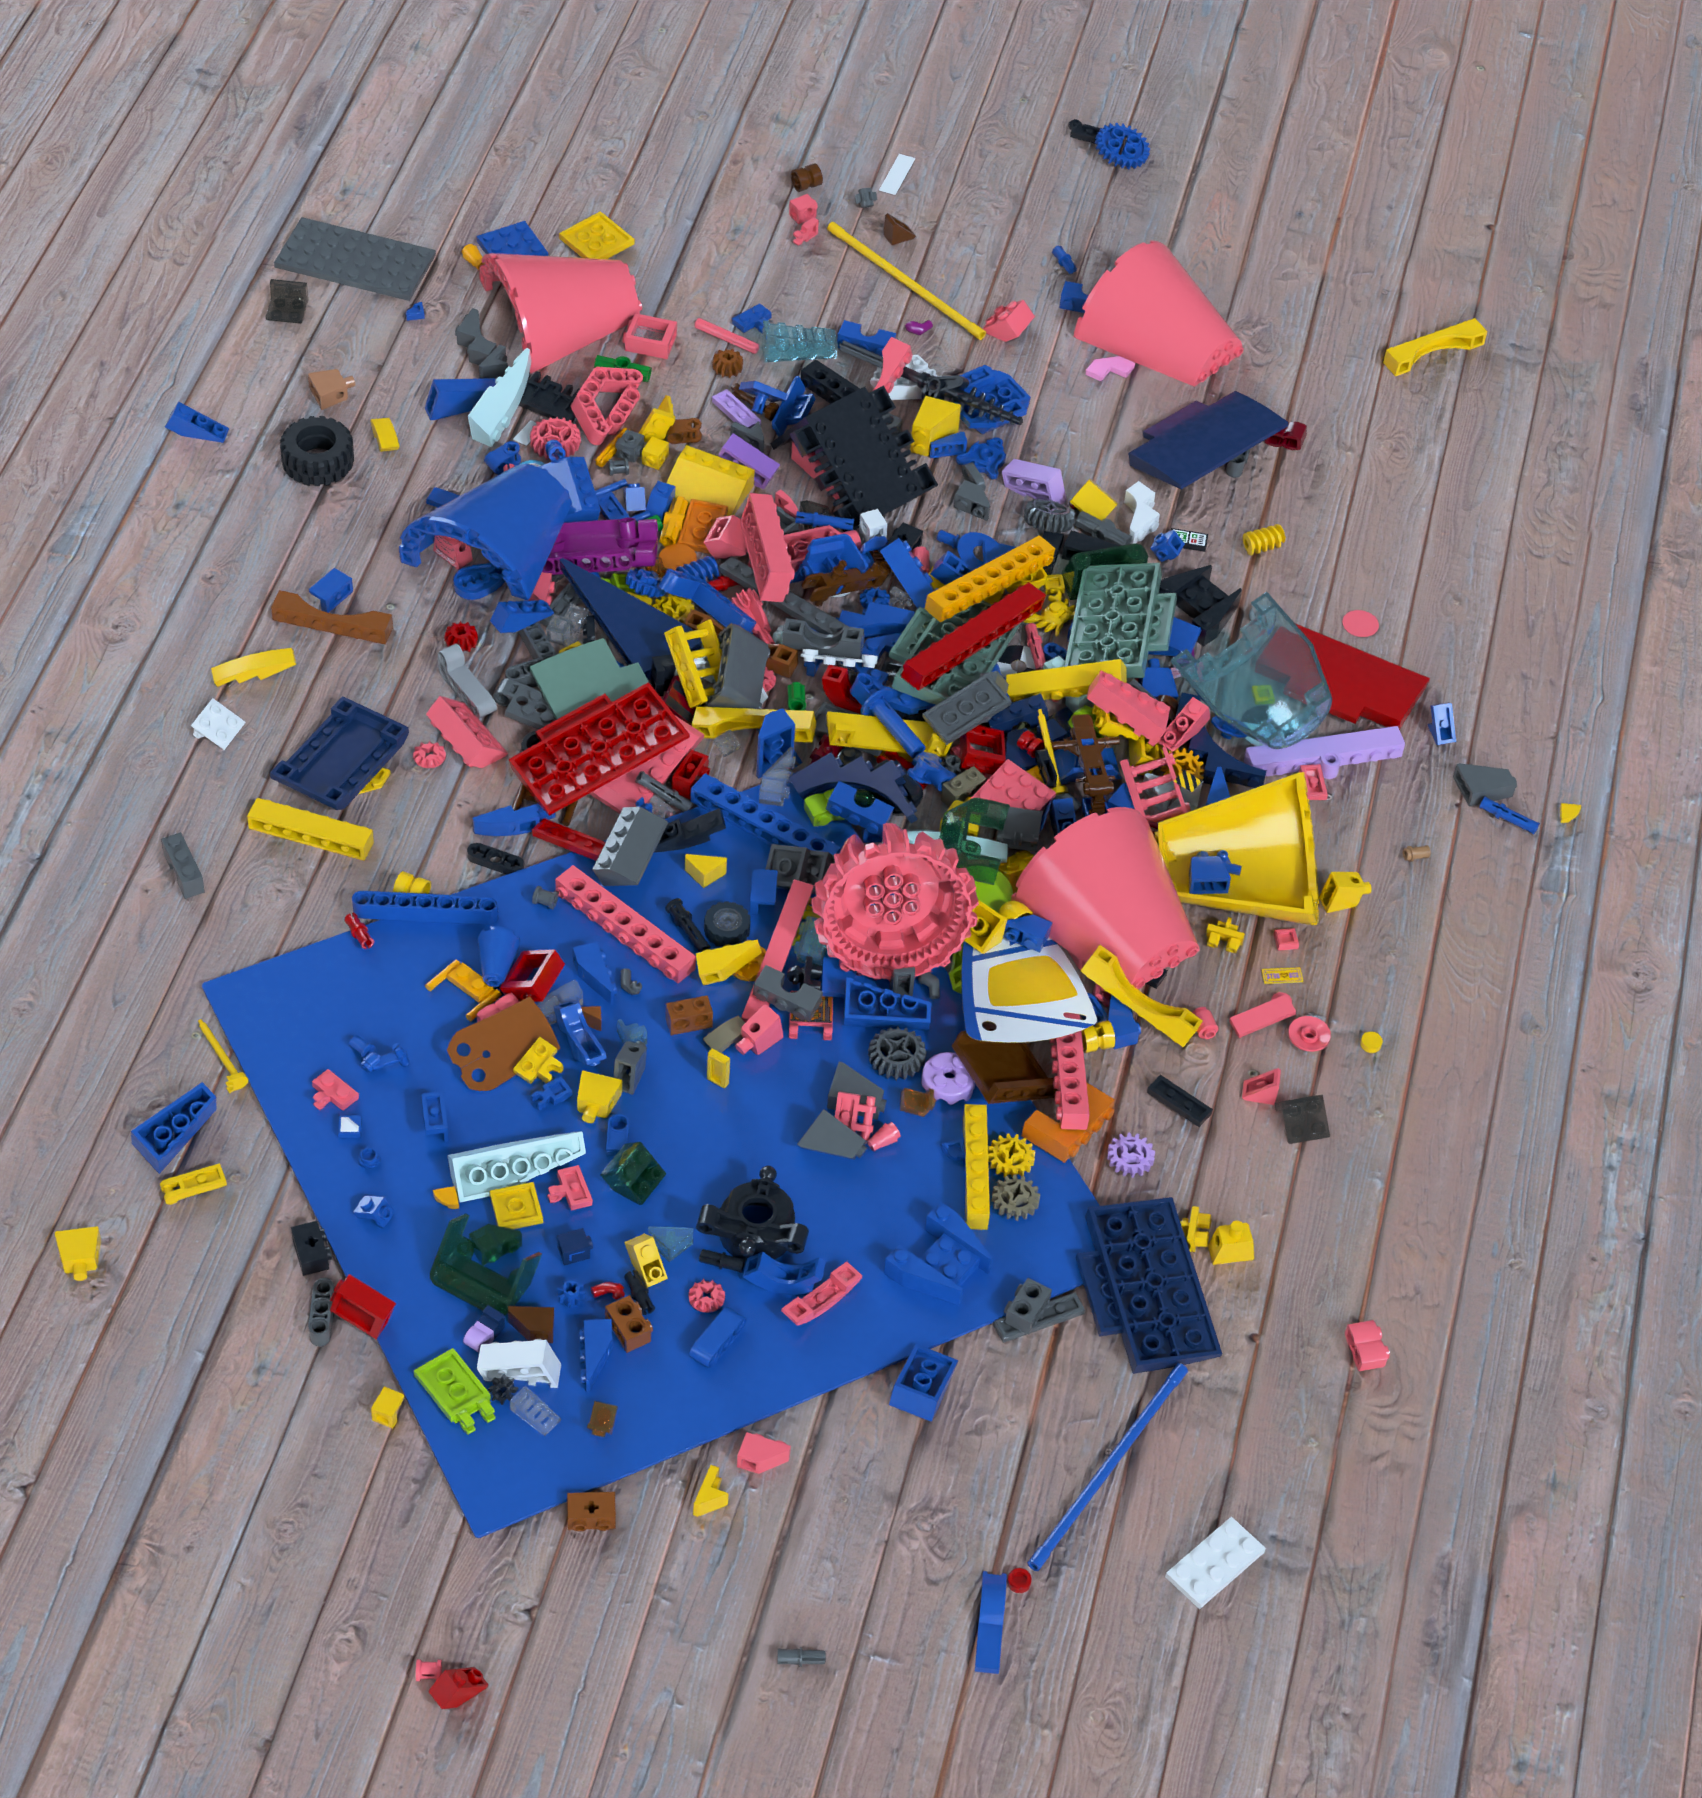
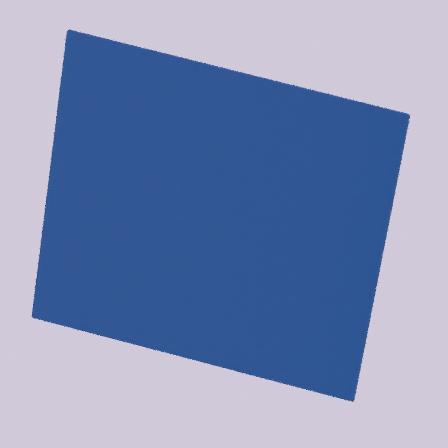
M797 772L740 792L750 796L762 805L768 806L773 811L783 814L795 823L801 824L806 829L818 833L830 842L836 843L841 849L848 838L854 834L857 835L847 819L832 820L825 826L812 825L804 810V800L798 794L789 778ZM699 806L665 818V820L671 823L679 819L681 823L709 813V811ZM725 821L726 829L711 834V840L680 850L654 852L638 885L603 886L592 870L596 861L578 853L570 852L451 894L495 898L498 902L499 918L494 924L378 920L366 925L368 928L367 932L374 940L373 946L369 949L368 947L363 949L359 941L351 935L350 930L202 984V989L243 1072L248 1077V1082L321 1229L324 1228L326 1239L345 1277L347 1278L349 1274L396 1303L390 1320L377 1338V1341L476 1538L484 1537L568 1501L567 1493L591 1492L908 1359L915 1344L932 1349L994 1323L995 1320L1006 1317L1004 1309L1009 1301L1013 1302L1019 1284L1023 1285L1027 1278L1052 1289L1050 1299L1084 1285L1076 1261L1077 1253L1095 1251L1085 1215L1089 1207L1100 1205L1070 1159L1064 1163L1033 1143L1032 1150L1035 1151L1034 1166H1031L1030 1172L1025 1171L1024 1176L1026 1182L1033 1181L1032 1187L1038 1186L1040 1201L1034 1215L1028 1213L1027 1219H1024L1022 1216H1019L1018 1221L1015 1220L1014 1216L1007 1219L1006 1213L999 1215V1209L993 1208L994 1202L991 1201L993 1187L997 1186L998 1180L1004 1182L1005 1178L1002 1172L997 1175L996 1168L991 1169L990 1162H988L990 1203L988 1230H971L992 1256L991 1270L987 1274L978 1267L960 1286L963 1288L960 1305L903 1287L884 1274L885 1259L899 1244L920 1258L938 1240L925 1229L927 1215L940 1202H943L959 1213L965 1221V1161L953 1160L946 1156L941 1149V1143L962 1139L964 1142L963 1114L965 1104L987 1105L989 1147L992 1144V1140L998 1141V1136L1000 1135L1006 1138L1009 1133L1011 1138H1014L1018 1134L1019 1140L1024 1138L1021 1135L1025 1121L1037 1110L1031 1100L988 1104L975 1084L972 1096L968 1101L962 1099L952 1105L943 1099L931 1102L928 1099L925 1088L921 1084L924 1065L919 1073L915 1072L913 1077L907 1075L905 1080L902 1077L895 1080L894 1076H890L887 1079L886 1074L879 1075V1070H874L873 1064L869 1062L868 1049L875 1034H880L881 1029L887 1031L888 1028L844 1026L845 1002H843V997H833L832 1040H823L824 1027L798 1026V1038L790 1039V1012L779 1010L770 1003L769 1007L780 1016L784 1037L760 1055H756L751 1049L742 1055L736 1049V1044L732 1043L722 1052V1054L730 1058L729 1084L726 1088H722L707 1079V1059L711 1048L704 1042L703 1038L726 1021L738 1015L740 1018L742 1017L755 981H743L731 975L724 981L703 985L699 976L696 959V969L678 984L674 980L667 978L658 968L652 967L642 956L636 955L626 944L620 943L614 935L607 933L598 923L591 921L582 911L576 910L566 899L558 896L557 904L553 910L549 909L547 905L532 903L533 894L537 886H541L543 890L550 892L556 891L555 879L574 865L696 956V953H699L697 948L693 945L682 927L674 923L671 913H667L665 910L666 905L671 900L680 898L686 911L692 914V921L711 946L710 950L722 948L711 943L705 936L704 918L706 912L712 905L729 901L742 905L750 914L753 869H766L771 845ZM685 855L727 858L726 874L703 888L685 871ZM777 888L775 905L759 904L758 915L750 914V935L747 937V940L758 939L760 946L767 951L790 890ZM811 894L810 898L816 897V895ZM724 918L718 921L717 926L721 930L732 931L737 928L738 924L736 920ZM802 919L799 928L810 920ZM493 926L511 929L517 938L518 936L520 937V947L510 970L522 951L555 949L565 963L543 1002H535V1004L548 1020L561 1048L554 1055V1058L563 1064V1072L550 1071L549 1073L552 1075V1080L561 1076L572 1089L573 1096L555 1106L552 1102H549L546 1108L542 1110L538 1109V1102L542 1100L532 1102L531 1098L534 1092L542 1091V1086L546 1084L538 1076L531 1084L515 1075L490 1091L469 1089L461 1078V1068L453 1064L447 1048L457 1031L477 1023V1017L469 1021L466 1018V1014L479 1003L447 978L432 991H428L425 987L430 980L455 959L460 963L463 962L482 976L478 935L482 930L484 932L488 931ZM815 928L803 935L797 945L791 947L782 971L785 974L782 988L787 992L798 991L800 983L794 985L788 980L787 971L796 965L800 966V968L804 967L806 956L813 957L812 964L822 966V970L823 957L834 958L828 956L827 948L821 949L816 946L818 934H816ZM692 930V931H691L692 934L694 935V937H695L696 939H698V937L695 935V933H694L693 930ZM598 942L600 950H604L606 962L604 963L605 966L610 967V981L615 982L617 994L614 995V1004L607 1002L578 976L573 962V947ZM942 966L935 967L930 972L939 979L940 998L938 999L929 998V987L918 982L919 976H916L914 979L912 997L931 1002L929 1030L908 1029L909 1033L915 1030L916 1036H921L922 1042H925V1063L939 1053H956L952 1048V1044L956 1040L957 1035L961 1031L966 1030L962 994L953 990L949 974ZM534 968L526 981H532L539 968ZM622 969H630L631 981H637V984L639 982L642 984L639 994L631 995L621 988ZM821 974L820 979L817 980V981H821L820 991H822V974ZM867 976L864 979L865 983L872 984L874 987L884 990L889 989L890 982L888 979L873 980V978ZM500 986L494 987V989H498V990L501 992V994H502V995L496 1000V1001H498L501 997H503V996H505V995H504V993L501 991ZM708 995L713 1010L712 1028L670 1035L666 1022V1003ZM571 1000L579 1002L581 1007L601 1006V1031L589 1028L604 1048L607 1058L601 1060V1063L595 1066H588L573 1059L567 1034L559 1030L553 1006ZM359 1035L368 1044H373L376 1048V1053L380 1056L393 1052L392 1046L399 1043L408 1054L409 1065L403 1067L400 1062H396L369 1073L361 1066L363 1062L361 1054L354 1048H351L349 1042L352 1037ZM636 1041H641L645 1043L647 1048L645 1070L634 1094L622 1092L621 1097L607 1118L596 1116L594 1123L584 1122L582 1120L583 1113L577 1111V1097L582 1070L614 1078L615 1059L625 1042L635 1043ZM461 1043L457 1046V1053L460 1056L465 1057L470 1054L471 1049L468 1044ZM487 1050L483 1051L482 1057L489 1058L490 1052ZM838 1062L845 1063L884 1090L883 1099L887 1100L884 1113L880 1112L878 1120L872 1119L874 1127L873 1132L870 1133V1138L885 1123L889 1124L890 1122L897 1127L901 1135L897 1142L876 1151H872L867 1143L865 1145L867 1147L865 1153L861 1158L856 1157L855 1160L802 1149L797 1145L823 1109L835 1117L836 1110L828 1109L827 1103ZM327 1069L359 1093V1099L344 1111L331 1101L321 1110H318L313 1105L316 1102L313 1096L318 1091L312 1087V1081ZM475 1069L472 1072V1079L474 1081L482 1082L485 1079L486 1074L482 1069ZM952 1073L944 1074L946 1078L955 1077ZM444 1093L449 1142H444L443 1133L426 1135L421 1094ZM614 1114H624L629 1119L627 1156H606L608 1119ZM339 1115H361V1138L338 1137ZM858 1116L857 1123L863 1124L864 1117ZM614 1122L611 1127L619 1130L625 1128L626 1124ZM579 1131L583 1133L586 1154L561 1166L552 1168L548 1172L526 1182H534L543 1216L542 1224L499 1232L490 1196L459 1202V1209H450L448 1206L438 1203L433 1196V1190L454 1186L448 1155L545 1136ZM855 1131L861 1137L862 1132ZM366 1147L375 1148L380 1153V1163L374 1168L362 1167L358 1161V1155L362 1149ZM579 1165L593 1200L592 1206L571 1211L566 1197H563L558 1202L550 1203L547 1196L550 1194L548 1188L561 1185L557 1171ZM764 1166L775 1168L777 1177L773 1182L780 1185V1188L791 1198L794 1205L795 1223L805 1225L809 1229L806 1245L802 1253L796 1254L786 1251L775 1260L788 1265L804 1264L818 1257L826 1261L823 1271L824 1275L821 1281L814 1283L813 1290L830 1278L831 1272L846 1261L863 1275L862 1279L834 1306L815 1319L798 1326L781 1310L795 1298L799 1297L802 1299L809 1293L790 1295L758 1287L743 1277L746 1262L742 1273H739L738 1271L725 1268L720 1270L717 1266L699 1261L700 1253L703 1249L721 1254L726 1252V1255L732 1256L722 1245L719 1236L703 1234L696 1229L702 1206L710 1204L721 1208L723 1202L735 1187L751 1182L752 1179H761L759 1172ZM1016 1174L1017 1179H1021V1176ZM364 1196L385 1197L394 1210L393 1216L384 1228H380L374 1219H360L353 1213ZM758 1205L747 1206L742 1211L744 1217L749 1222L757 1224L767 1222L773 1215L771 1208ZM583 1228L586 1236L591 1237L593 1249H590V1259L564 1266L557 1248V1235ZM645 1233L654 1238L668 1278L648 1287V1295L655 1306V1310L648 1314L646 1309L647 1315L642 1316L645 1320L648 1319L653 1327L651 1342L626 1353L612 1330V1352L590 1392H586V1383H581V1369H585V1363L580 1362V1349H585L584 1343H580L579 1329H584V1320L605 1319V1306L622 1299H614L612 1293L594 1298L590 1287L604 1282L620 1283L624 1287V1297L631 1296V1289L624 1276L629 1271L634 1276L632 1271L636 1269L631 1263L624 1242ZM575 1279L579 1284H584L583 1291L586 1292V1298L580 1299L579 1307L576 1305L568 1308L564 1303H559L560 1296L557 1295V1288H563V1281ZM704 1279L705 1281L710 1282L713 1280L716 1284H721L723 1291H725L723 1305L718 1310L709 1313L694 1309L689 1302V1290L694 1286V1283H700ZM703 1292V1298L706 1296L711 1298V1292L708 1294ZM489 1305L505 1316V1328L493 1342L509 1343L528 1340L508 1322V1306L554 1307L553 1343H549L561 1363L558 1388H551V1383L536 1382V1386L528 1385L529 1381L514 1380V1387H518L519 1390L516 1393H512L515 1397L512 1402L506 1399L503 1405L498 1400L492 1401L493 1395L492 1392H489L491 1396L490 1404L494 1408L495 1412L493 1414L496 1419L487 1423L479 1410L470 1415L475 1422L473 1425L476 1431L469 1435L461 1428L459 1422L456 1424L450 1422L414 1376L415 1369L454 1348L488 1391L490 1386L495 1385L492 1381H485L477 1370L479 1352L463 1342L467 1331L483 1315V1310ZM725 1307H729L745 1317L747 1322L741 1333L711 1368H708L690 1357L691 1348ZM505 1387L500 1388L501 1392L507 1390Z

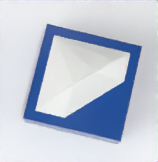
M339 1115L338 1137L361 1138V1115Z

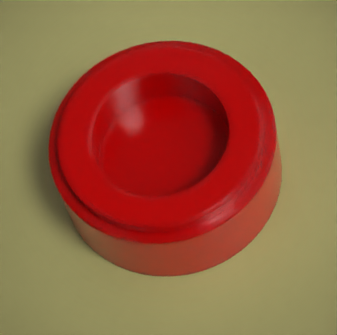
M1015 1568L1008 1575V1587L1015 1593H1024L1029 1590L1032 1577L1026 1569Z

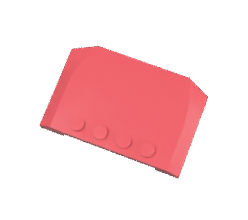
M676 716L690 734V738L589 794L619 814L623 807H636V801L641 797L644 798V803L648 804L656 794L635 781L637 775L644 771L664 785L682 763L690 749L695 750L704 739V734Z

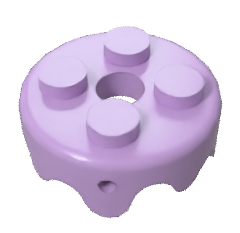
M939 1053L931 1057L924 1065L921 1084L925 1088L928 1099L931 1102L943 1099L952 1105L959 1100L964 1099L968 1101L971 1098L975 1082L956 1053ZM952 1073L955 1077L946 1078L944 1074Z

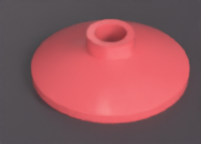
M1302 1016L1295 1019L1289 1026V1038L1301 1050L1309 1052L1324 1049L1330 1042L1331 1031L1328 1025L1319 1018Z

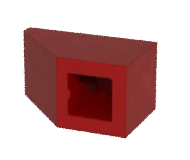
M475 1667L444 1670L428 1692L441 1709L459 1707L485 1690L489 1685L483 1678L481 1671Z

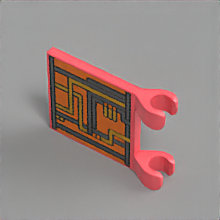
M822 996V1002L810 1022L800 1020L790 1013L789 1038H798V1026L824 1027L823 1040H832L833 997Z

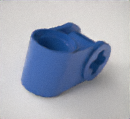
M509 441L489 452L485 456L484 462L495 474L500 475L504 472L503 467L506 464L509 470V464L516 466L521 463L520 446L517 442Z

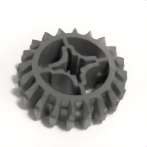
M1034 499L1028 501L1023 513L1024 521L1029 526L1052 533L1071 530L1075 521L1073 509L1059 503V501L1055 502L1053 500Z
M889 1026L887 1031L881 1029L880 1034H875L871 1040L868 1049L869 1062L873 1064L874 1070H879V1075L886 1074L887 1079L890 1076H894L895 1080L899 1077L905 1080L907 1075L913 1077L915 1072L919 1073L921 1067L925 1064V1042H922L921 1036H916L915 1030L909 1033L907 1027L904 1030H900L899 1026H897L893 1030Z

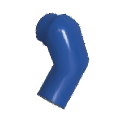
M1218 851L1216 856L1221 857L1228 873L1240 876L1242 866L1232 864L1228 858L1227 851Z

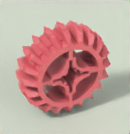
M558 416L556 419L551 417L548 420L542 419V422H537L533 426L530 434V444L534 453H538L539 457L544 456L546 460L549 456L545 451V445L550 440H558L566 453L565 457L574 455L581 443L580 432L576 424H573L571 420L566 421L565 417L563 419H559Z

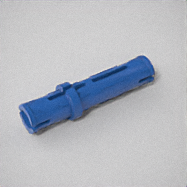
M797 511L795 523L812 525V527L830 525L837 529L853 530L854 519L819 515L818 512L812 514Z
M1486 796L1479 807L1494 814L1495 818H1502L1533 835L1540 825L1539 822L1531 820L1507 808L1505 804H1499Z

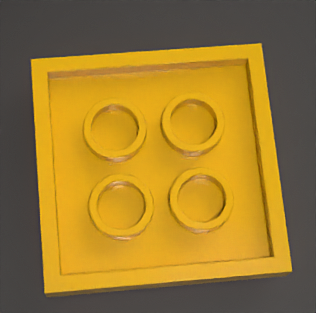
M601 211L559 233V239L582 258L608 259L631 247L635 242L632 236Z

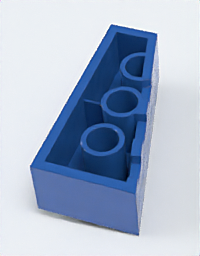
M898 538L880 550V552L917 609L919 607L925 609L927 595L938 588L934 589L932 586V578L927 572L924 573L921 566L923 565L918 557H914L912 554V548L909 543Z
M203 1082L134 1128L131 1131L132 1145L160 1174L217 1110L216 1096Z

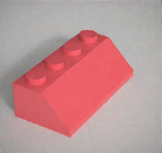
M439 696L426 713L431 720L430 723L441 731V736L453 745L452 749L464 758L463 762L467 766L484 768L508 755V752L464 702Z

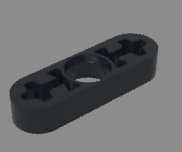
M472 843L467 848L468 860L474 864L506 875L524 869V861L519 856L481 843ZM499 857L501 861L495 863L490 861V859Z

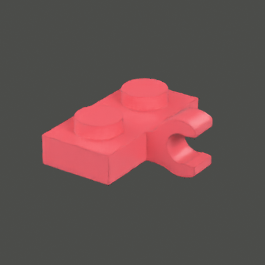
M329 1069L312 1081V1087L318 1091L313 1096V1099L316 1100L313 1105L318 1110L323 1109L331 1101L344 1111L359 1099V1093Z
M579 1165L558 1170L557 1176L561 1185L548 1188L550 1194L547 1196L550 1203L558 1202L563 1197H566L571 1211L592 1206L593 1200Z

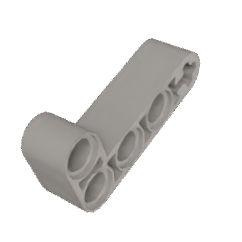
M454 644L439 651L438 668L442 678L478 719L496 711L497 705L493 697L465 666L461 647L458 644Z

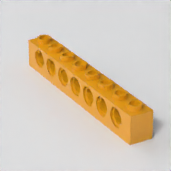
M1039 535L928 594L925 610L940 623L950 619L955 614L965 611L968 607L980 603L983 599L993 596L996 592L1008 588L1011 584L1021 581L1024 577L1050 565L1054 560L1055 547Z

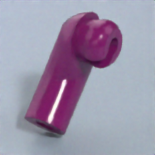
M930 320L922 324L910 321L905 325V329L908 332L916 335H922L933 327Z

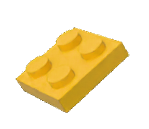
M534 1182L490 1190V1199L499 1232L543 1223V1216Z

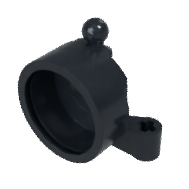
M772 1166L762 1167L759 1172L761 1179H752L751 1182L735 1187L723 1202L721 1208L710 1204L703 1205L701 1208L696 1229L703 1234L719 1236L724 1248L732 1256L744 1258L745 1262H747V1258L761 1252L775 1260L786 1251L796 1254L804 1251L809 1229L805 1225L795 1223L793 1202L789 1195L780 1188V1185L773 1182L777 1177V1172ZM758 1205L771 1208L773 1215L767 1222L757 1224L749 1222L744 1217L742 1211L747 1206Z

